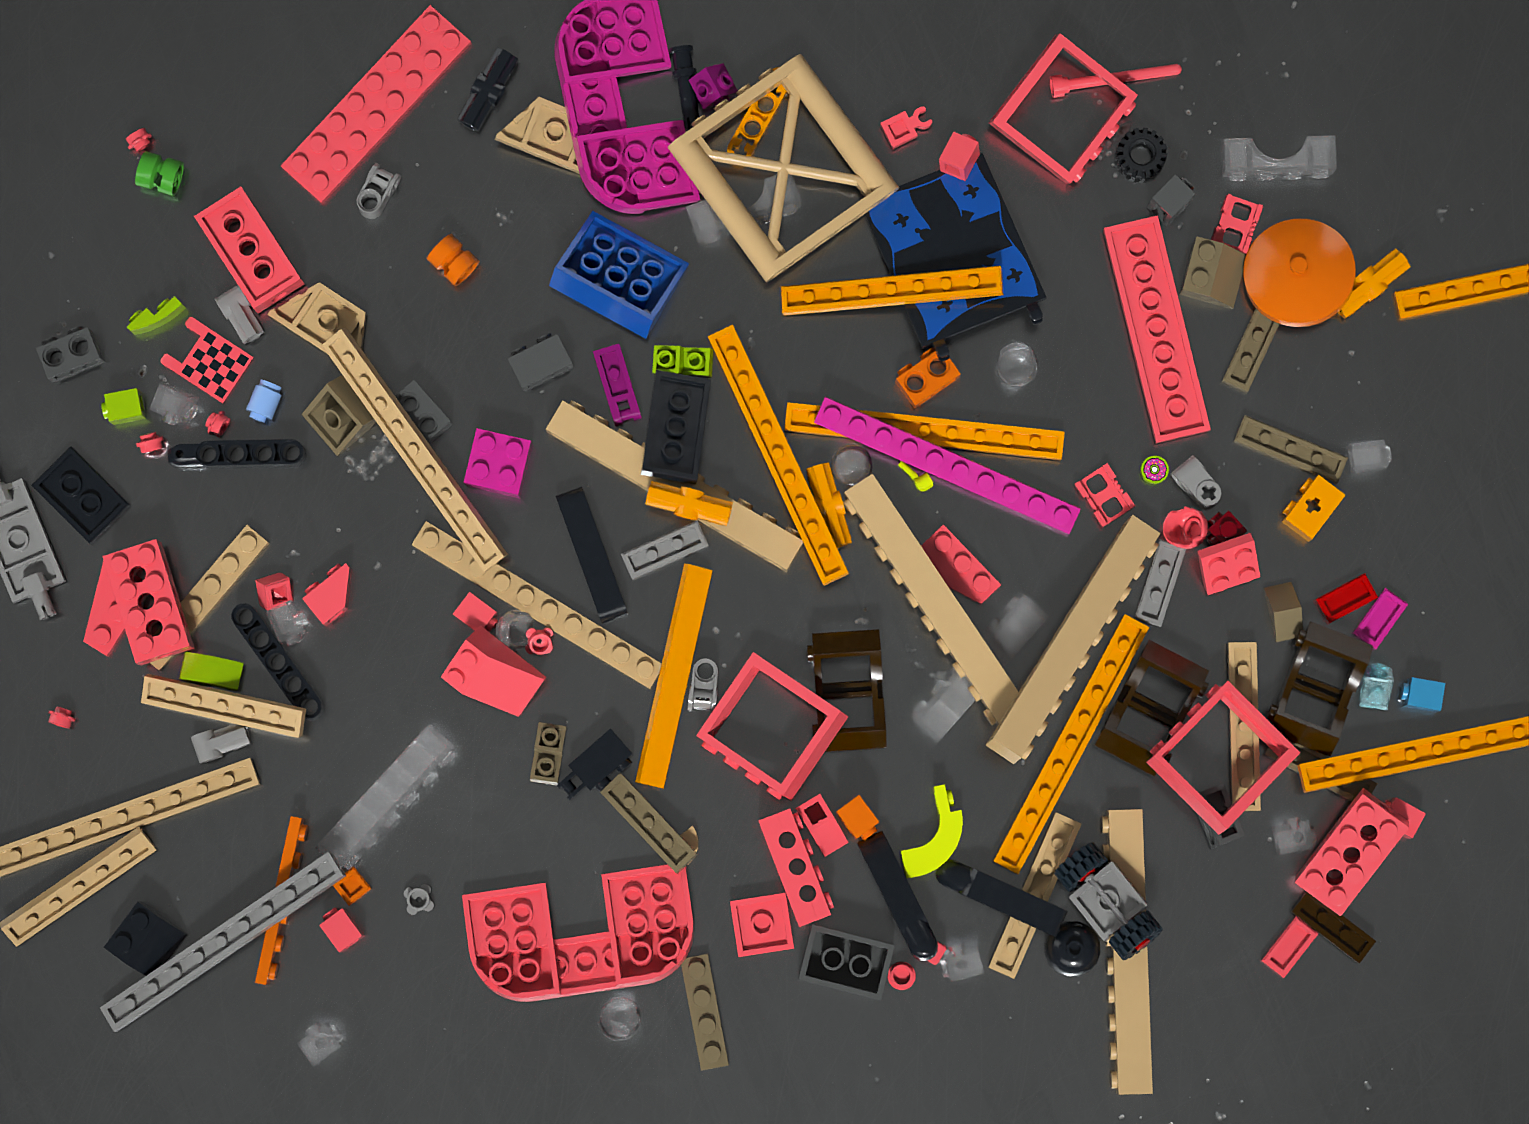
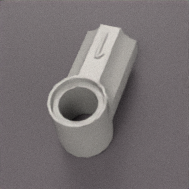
M238 285L215 298L223 315L227 320H230L244 344L252 342L264 333L257 317L250 309L251 304Z
M232 724L216 731L215 729L208 730L191 737L200 764L223 757L224 753L251 744L246 726Z

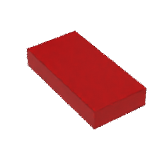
M1364 573L1315 599V602L1327 624H1330L1377 599L1378 596Z

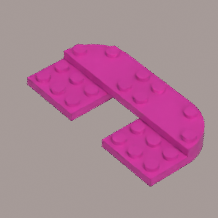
M582 1L572 9L561 24L555 40L554 54L577 165L584 185L603 205L615 211L628 214H639L646 210L698 202L700 196L697 187L668 149V146L674 140L686 133L683 120L627 128L617 77L671 68L658 1Z

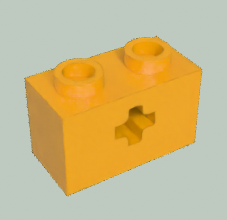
M1320 475L1316 476L1314 480L1308 478L1299 489L1303 494L1298 501L1295 502L1292 499L1282 512L1286 515L1282 522L1308 542L1314 538L1345 497L1343 492ZM1316 502L1314 508L1317 511L1313 510L1311 513L1306 511L1308 508L1306 503Z

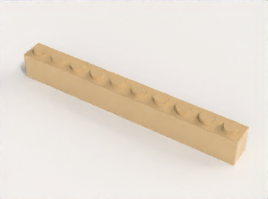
M572 400L569 404L565 401L561 402L546 428L547 433L646 491L649 490L651 481L677 488H692L704 492L707 496L733 502L727 526L710 523L698 519V521L785 572L788 571L804 544L800 539L801 536L798 531L788 526L785 530L777 526L778 520L765 512L761 516L752 511L754 506L741 498L737 502L728 497L729 492L717 484L713 488L705 484V478L698 474L696 485L641 475L644 442L640 446L631 441L633 438L631 434L620 428L616 432L607 427L609 424L607 420L596 414L593 418L583 413L585 410L583 406Z
M869 475L844 492L846 500L843 503L852 516L857 514L862 521L859 524L861 531L867 539L872 536L878 545L874 548L875 552L882 562L888 560L893 568L889 571L898 585L904 584L908 590V593L905 594L907 600L913 608L917 606L924 614L921 617L923 624L929 632L934 629L940 638L936 641L944 655L950 653L955 661L952 664L953 669L960 678L966 677L971 685L967 688L976 702L981 700L986 707L983 713L991 725L995 723L998 725L1018 694V690L874 475Z
M1134 515L1124 522L986 743L987 747L1013 764L1021 758L1025 760L1034 748V745L1031 744L1035 735L1040 737L1048 725V722L1045 721L1049 713L1054 714L1062 703L1059 696L1063 690L1068 691L1076 680L1073 674L1077 667L1082 669L1090 657L1087 653L1090 646L1093 645L1095 647L1104 635V632L1101 631L1105 622L1110 624L1117 614L1116 604L1119 600L1123 602L1132 588L1128 586L1132 579L1137 580L1143 572L1145 566L1142 562L1146 556L1150 558L1158 548L1159 544L1155 542L1160 535L1158 531Z
M1142 809L1107 810L1106 816H1102L1101 819L1102 833H1107V844H1103L1102 853L1108 859V864L1111 861L1116 863L1146 901ZM1109 940L1106 941V946H1111ZM1111 946V957L1106 960L1107 975H1112V986L1107 988L1108 1003H1113V1014L1108 1016L1109 1031H1114V1043L1109 1045L1110 1060H1115V1071L1110 1073L1111 1088H1116V1094L1118 1095L1153 1094L1148 950L1145 947L1139 953L1134 954L1133 957L1122 960Z

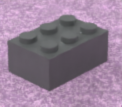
M812 924L798 980L881 1000L895 945Z

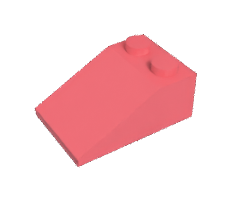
M480 625L464 641L441 678L461 694L519 717L546 679V676Z

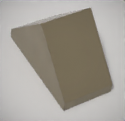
M1292 582L1263 588L1275 641L1281 642L1297 638L1300 630H1303L1302 608Z

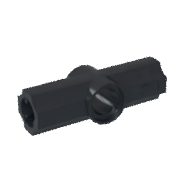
M497 47L484 72H481L474 81L470 90L471 95L457 119L459 122L479 132L492 107L497 106L506 89L505 84L519 61L517 57Z

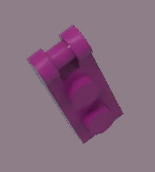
M620 344L593 351L615 426L623 424L622 421L632 418L634 421L641 419L642 417ZM628 400L630 408L619 411L617 403Z

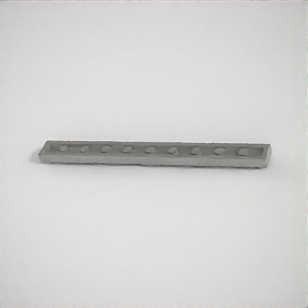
M327 852L101 1006L100 1009L112 1030L118 1032L346 877L334 854Z

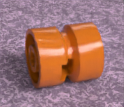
M449 234L432 249L427 260L437 270L443 269L444 277L454 286H458L475 270L480 261L469 250L463 251V244L453 234Z

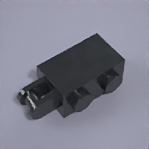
M610 728L568 765L572 772L557 787L559 789L562 788L567 793L569 801L585 787L591 792L595 788L601 791L611 782L609 776L616 770L621 773L632 764L630 758L633 756V753ZM576 775L583 782L577 788L570 781Z

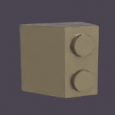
M1196 236L1192 244L1179 295L1233 309L1243 274L1246 254L1224 243Z
M343 375L327 383L302 413V416L337 456L350 447L376 423Z

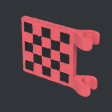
M189 317L185 322L186 327L198 334L200 338L183 363H180L169 354H164L160 362L219 402L224 403L254 357L195 318Z

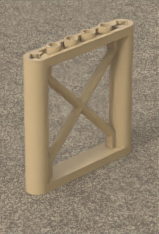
M802 54L795 56L775 71L772 68L768 69L758 77L760 81L752 87L750 84L743 86L736 92V98L730 102L727 99L720 102L714 107L715 112L709 117L702 115L691 124L693 128L668 146L672 155L766 282L781 274L900 188ZM782 84L789 94L779 161L710 149L703 138ZM800 100L855 174L790 163ZM712 161L777 172L768 237ZM788 174L853 185L864 196L863 199L788 252L779 243L778 239Z

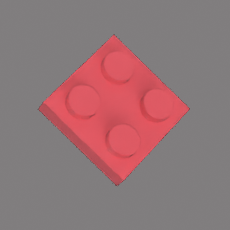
M1251 533L1197 551L1207 595L1260 577L1255 542Z
M786 893L730 901L738 957L794 949Z

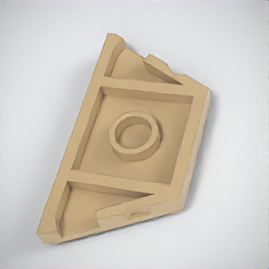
M538 97L501 130L494 139L580 174L566 109L559 104Z
M320 282L308 288L303 294H298L289 299V302L270 310L267 314L326 354L327 352L322 347V344L345 327L361 349L363 347L366 312Z

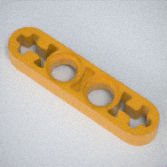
M782 84L776 89V94H780L779 98L772 92L764 96L770 98L774 103L770 111L764 112L758 107L759 100L749 107L727 147V152L735 153L732 149L740 148L743 139L738 137L741 135L745 140L754 142L753 145L747 142L744 147L746 156L753 155L787 94ZM750 121H755L761 127L760 132L756 135H748L744 129L745 125Z

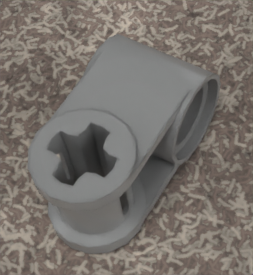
M378 163L372 166L365 184L357 197L359 211L365 218L375 219L382 214L387 202L399 185L401 175L398 173L394 175L380 168ZM373 198L378 201L373 209H365L363 207L367 199Z
M1193 455L1171 472L1174 481L1200 508L1211 509L1218 503L1221 497V488L1208 474L1202 463ZM1211 490L1214 493L1211 497L1212 500L1210 498L1204 500L1202 498L1204 491L1209 492Z
M700 659L693 667L688 710L692 711L693 708L709 709L712 713L717 706L718 667L710 659ZM703 663L711 664L714 669V673L709 679H702L698 675V667ZM697 697L709 698L710 700H709V701H704V700H697L696 698H697Z

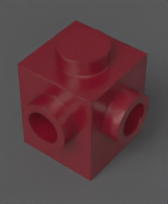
M1227 511L1224 515L1218 512L1208 521L1210 528L1208 529V537L1206 539L1213 546L1242 536L1247 532V529L1230 511Z

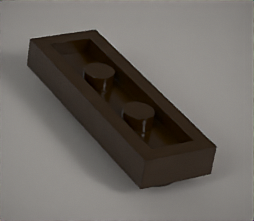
M1307 891L1290 911L1358 964H1360L1376 943V940L1343 915L1339 916Z

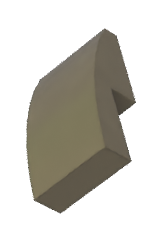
M538 723L530 782L558 785L566 726Z

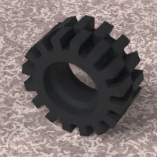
M1145 127L1142 130L1135 128L1132 132L1129 131L1122 137L1116 150V160H1118L1117 165L1119 169L1122 168V173L1125 176L1128 174L1131 176L1130 179L1140 178V181H1144L1145 178L1151 179L1161 171L1167 158V146L1163 143V137L1156 135V131H1148V128ZM1138 144L1148 146L1152 151V159L1146 164L1136 163L1131 157V149Z

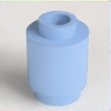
M261 379L259 385H255L246 408L247 411L251 412L249 417L265 423L266 418L272 420L282 396L279 394L281 387Z

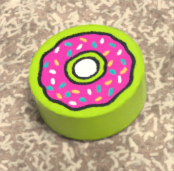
M1160 456L1146 458L1140 467L1142 478L1149 484L1163 482L1169 473V466L1166 460Z

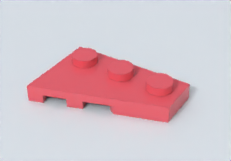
M944 524L921 545L947 586L968 599L981 605L1001 586Z
M103 560L83 642L109 657L125 632V628ZM135 575V581L137 583L143 581L142 578Z

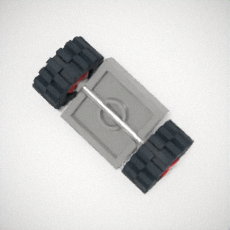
M1094 842L1081 847L1079 851H1075L1071 857L1065 859L1066 861L1061 863L1059 868L1055 870L1054 875L1068 892L1076 890L1069 896L1071 901L1105 942L1109 940V944L1122 960H1127L1133 957L1134 954L1139 953L1141 949L1147 947L1163 931V928L1148 910L1144 911L1149 907L1148 903L1115 862L1111 861L1106 865L1108 859Z

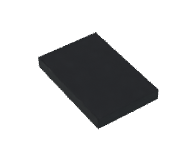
M72 446L31 485L89 544H92L131 506Z

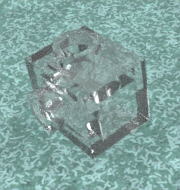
M159 384L150 410L162 415L163 421L178 426V423H190V420L197 413L199 397L172 384Z
M292 600L265 612L281 644L286 642L288 646L296 644L303 640L302 635L308 633L305 626L309 624V621L303 609L298 610Z
M1300 817L1284 819V825L1272 827L1277 855L1314 849L1313 843L1317 842L1314 826H1310L1309 821L1301 822Z
M965 943L948 947L949 953L943 954L945 960L940 961L943 976H949L951 982L984 974L978 946L966 948Z
M317 1022L305 1031L307 1036L297 1043L312 1066H316L344 1046L341 1042L344 1036L335 1024L330 1026L329 1023H324L321 1026Z

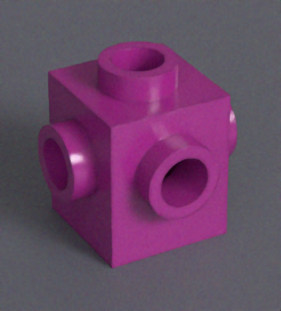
M724 63L705 67L689 79L703 109L717 106L725 99L730 102V98L738 91Z

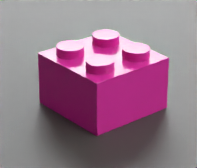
M476 428L464 484L472 488L521 498L533 443L531 440Z

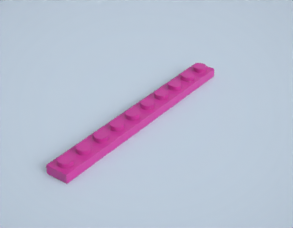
M825 396L814 420V423L1067 534H1070L1081 510L1078 506Z

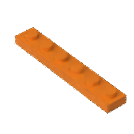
M290 817L275 888L292 877L294 869H299L302 853L298 852L300 841L305 842L308 825H304L305 819ZM289 915L266 930L255 983L270 985V980L276 979L278 964L274 963L276 952L281 953L284 936L280 934L282 924L287 925Z

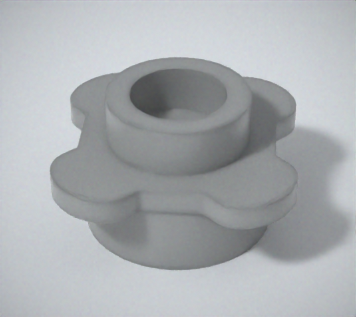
M423 884L420 888L413 889L408 887L405 889L404 897L407 898V912L409 914L415 915L418 911L425 910L430 912L433 910L434 903L430 898L431 888L429 885ZM421 897V902H417L416 898Z

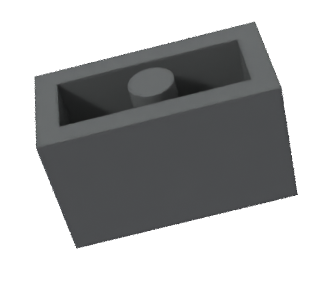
M551 333L546 334L536 340V345L528 349L526 346H522L511 352L512 357L508 358V361L524 392L574 368L558 334L554 336Z

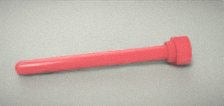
M1171 64L1111 74L1123 83L1178 75L1181 73L1182 67L1179 64ZM1062 75L1050 76V90L1053 98L1064 97L1065 93H1069L1070 90L1108 85L1097 75L1068 79L1067 76L1062 77Z

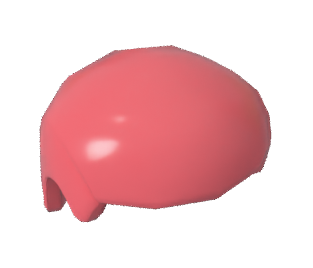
M1184 506L1183 509L1178 511H1170L1163 522V535L1167 542L1182 549H1192L1199 546L1206 539L1208 533L1206 517L1202 511L1192 507Z

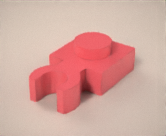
M924 106L917 108L911 117H908L906 111H903L880 123L892 149L917 138L918 135L915 129H927L932 125L931 119L921 122L918 118L920 114L926 112Z

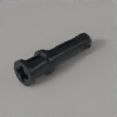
M692 45L675 46L669 49L674 65L672 77L678 82L685 131L693 128L691 124L699 118L697 97L689 82V79L697 74V69L693 68Z

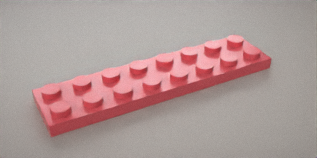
M430 5L285 160L281 168L323 204L472 44L471 41Z
M1158 215L1104 228L1103 232L1155 443L1210 431L1211 428Z

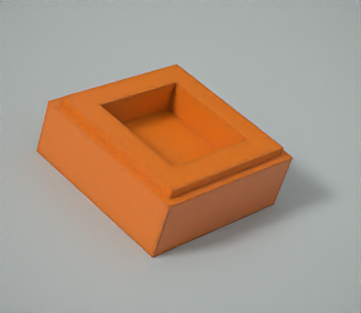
M356 867L351 868L345 873L346 877L333 885L348 906H351L372 889Z

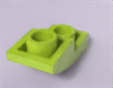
M175 296L171 300L167 298L157 307L158 312L155 315L147 308L144 311L138 310L129 319L130 324L127 328L134 335L152 331L174 319L186 307Z
M654 345L652 373L655 374L656 370L695 377H712V348Z
M184 652L179 680L237 691L243 663L210 655Z

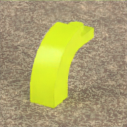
M945 784L933 787L939 816V825L935 836L924 846L900 851L906 879L925 875L939 868L949 859L958 845L963 826L962 810L950 812V807L954 806L951 789L946 790Z

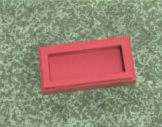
M1295 916L1261 961L1282 978H1285L1317 937L1318 933Z

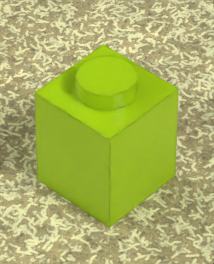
M138 388L104 394L105 402L101 403L104 419H109V422L113 425L146 419L142 392Z

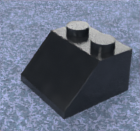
M137 901L104 948L128 966L147 976L170 960L187 937V934L143 901Z

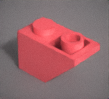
M346 563L343 566L337 564L327 572L328 578L321 584L317 581L305 590L307 595L302 598L324 626H328L348 609L352 569Z
M821 794L796 808L824 857L849 843Z

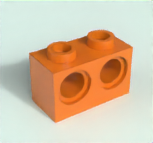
M933 347L920 356L922 361L915 366L909 363L897 372L899 377L896 378L895 383L914 409L959 379L961 375L951 359L942 362L946 369L944 373L934 374L930 370V365L935 361H939ZM912 377H917L922 381L923 387L919 390H911L907 385V381Z
M860 795L836 811L837 816L855 840L859 837L866 840L878 831L875 825L879 821Z

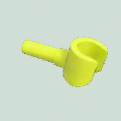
M901 461L898 464L914 481L919 491L924 492L933 487V481L927 472L918 476L905 462Z

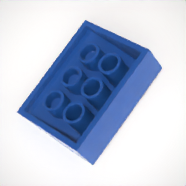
M592 211L555 266L549 286L646 339L665 309L689 263Z

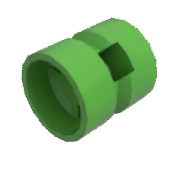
M145 151L137 167L135 184L150 190L157 187L158 192L175 196L182 181L184 163L172 158L162 160L161 155Z

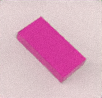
M1384 588L1352 634L1361 641L1373 645V649L1376 650L1408 603L1387 588Z

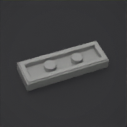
M695 521L624 552L621 556L632 580L707 548L709 545L698 521Z
M1160 539L1134 616L1135 620L1159 628L1162 626L1186 549L1178 548Z

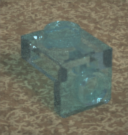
M1378 663L1368 665L1364 673L1359 706L1388 710L1394 683L1391 668Z

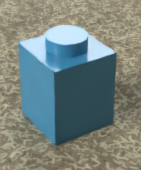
M1414 677L1409 678L1407 683L1402 684L1400 699L1404 700L1403 707L1432 712L1441 711L1446 683Z

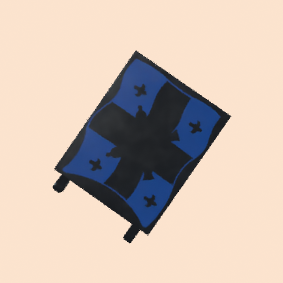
M983 153L979 155L966 181L938 170L900 185V188L865 214L891 276L991 266L1002 267L1003 295L904 304L922 348L933 345L940 362L950 359L945 339L1025 307L1032 324L1035 325L1043 321V313L1038 302L1047 299Z

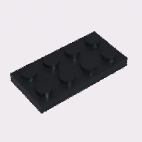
M656 370L641 475L696 485L711 384L710 379Z

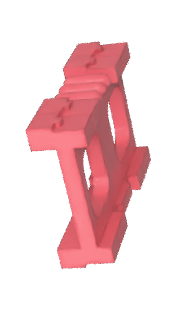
M1231 194L1226 195L1221 208L1223 213L1218 223L1219 226L1215 227L1211 240L1224 243L1223 236L1227 228L1240 231L1242 239L1239 246L1224 244L1247 255L1263 205L1243 200ZM1236 202L1251 207L1248 220L1244 221L1231 215Z
M1108 463L1074 484L1083 499L1086 497L1087 503L1095 511L1093 514L1102 528L1135 507L1127 492L1123 494L1124 490L1120 489L1121 485H1117L1118 481L1114 480L1116 475ZM1100 474L1106 481L1107 487L1101 492L1093 494L1086 482L1093 476ZM1115 497L1121 504L1122 511L1110 518L1103 511L1102 504Z

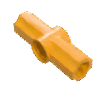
M1395 249L1373 267L1372 265L1355 277L1352 294L1343 308L1337 313L1346 319L1367 301L1371 302L1384 292L1391 282L1411 267L1406 257Z
M829 462L807 468V477L814 499L837 548L852 544L851 535L844 516L846 514L840 491L836 489Z
M651 481L645 505L674 512V515L696 521L701 519L710 523L727 526L733 502L707 496L704 492L692 488H677L668 484Z

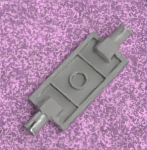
M21 478L8 484L1 482L0 479V574L12 602L16 603L26 598H32L39 619L44 620L49 615L52 617L57 614L47 591H49V588L66 582L24 479Z

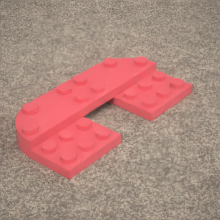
M668 864L601 874L609 932L556 940L553 938L546 883L462 895L468 948L472 964L480 979L489 989L504 998L519 1002L539 1001L646 985L660 981L679 968L686 959L693 943L694 920L686 867L678 874Z

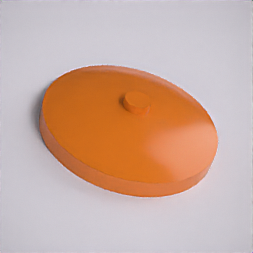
M1290 219L1269 227L1254 240L1245 257L1243 275L1247 295L1261 314L1282 325L1305 327L1326 321L1343 308L1354 288L1356 268L1350 246L1335 229L1311 219Z

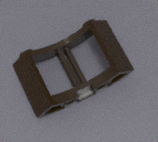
M1310 621L1306 631L1300 630L1296 638L1295 646H1298L1284 680L1276 705L1271 704L1266 719L1288 741L1331 757L1341 737L1349 711L1347 706L1352 693H1356L1369 665L1373 645ZM1310 646L1353 662L1342 689L1299 673V669ZM1292 688L1335 704L1327 729L1284 712Z
M879 629L812 633L813 645H807L808 662H814L816 695L822 699L872 696L874 726L841 728L825 752L887 748ZM869 655L871 680L822 683L821 658ZM818 709V724H812L813 736L825 720L824 713Z
M1149 640L1133 667L1127 682H1125L1097 738L1095 746L1155 777L1156 772L1146 763L1153 756L1149 752L1152 747L1117 730L1127 706L1171 727V730L1179 721L1183 723L1196 697H1203L1209 683L1205 682L1209 670ZM1149 666L1192 688L1179 713L1136 691ZM1169 733L1164 743H1166L1172 737ZM1169 752L1164 757V759L1168 763L1172 757V753Z

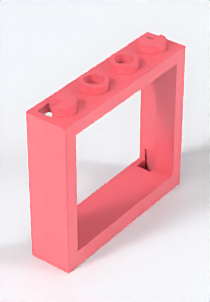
M1059 33L1049 42L988 123L1065 184H1070L1072 181L1078 182L1086 171L1083 167L1089 159L1093 161L1103 149L1100 144L1106 137L1110 139L1120 127L1117 122L1123 114L1127 117L1136 106L1134 100L1138 94ZM1062 48L1124 97L1069 170H1066L1007 123L1008 119Z
M753 652L696 736L704 741L701 746L712 754L716 755L719 751L725 755L723 759L725 763L736 770L739 766L747 770L744 775L757 785L761 781L767 784L769 787L766 791L779 800L784 796L792 801L848 716ZM759 671H762L827 715L782 783H779L714 738Z
M1229 681L1221 687L1215 684L1205 694L1208 700L1203 705L1199 702L1187 712L1190 718L1184 724L1179 721L1168 732L1172 737L1166 743L1160 740L1149 751L1153 756L1146 762L1218 835L1227 830L1300 754ZM1220 699L1278 756L1222 816L1164 759L1174 746Z

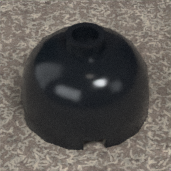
M1065 921L1061 923L1057 937L1047 935L1044 943L1045 957L1049 965L1057 973L1067 977L1082 976L1090 972L1097 964L1101 954L1100 941L1096 932L1079 921Z

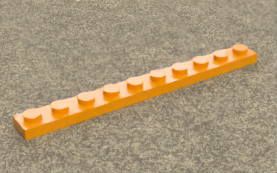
M730 325L708 336L822 584L825 586L848 575L849 572L734 326Z
M787 402L784 431L848 438L814 423L821 406ZM858 410L943 448L1062 460L1064 431Z
M1126 614L1123 615L993 862L1017 875L1019 874L1149 629L1145 624Z
M1529 716L1299 764L1297 767L1303 792L1307 793L1529 746Z

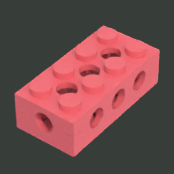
M242 187L237 188L194 216L249 303L258 314L304 285L299 274ZM240 222L241 226L238 231L229 232V227L232 223ZM255 245L256 248L253 254L249 256L243 254L247 246ZM270 268V274L267 278H258V274L262 269Z
M154 539L102 556L135 663L145 665L194 649L162 542ZM140 569H145V579L137 583L135 581L136 572ZM152 595L154 597V605L150 609H144V599ZM157 622H161L163 626L162 632L158 636H153L151 632L152 626Z
M1362 788L1296 874L1295 883L1341 916L1409 829V821ZM1365 825H1372L1377 831L1372 835H1367L1361 829ZM1349 847H1355L1360 853L1355 857H1350L1344 851ZM1332 869H1337L1343 875L1338 879H1333L1327 873Z
M787 809L759 820L798 926L801 927L830 916L829 909L834 908L829 892L823 893L819 883L823 882L824 879L819 866L813 867L809 856L814 855L809 840H802L799 830L804 827L798 812L792 814L791 809ZM783 833H791L795 837L794 846L788 849L783 848L779 844V837ZM800 859L805 863L803 874L794 875L790 872L789 864L792 860ZM805 885L812 886L816 893L815 898L810 902L803 901L799 896L801 887Z

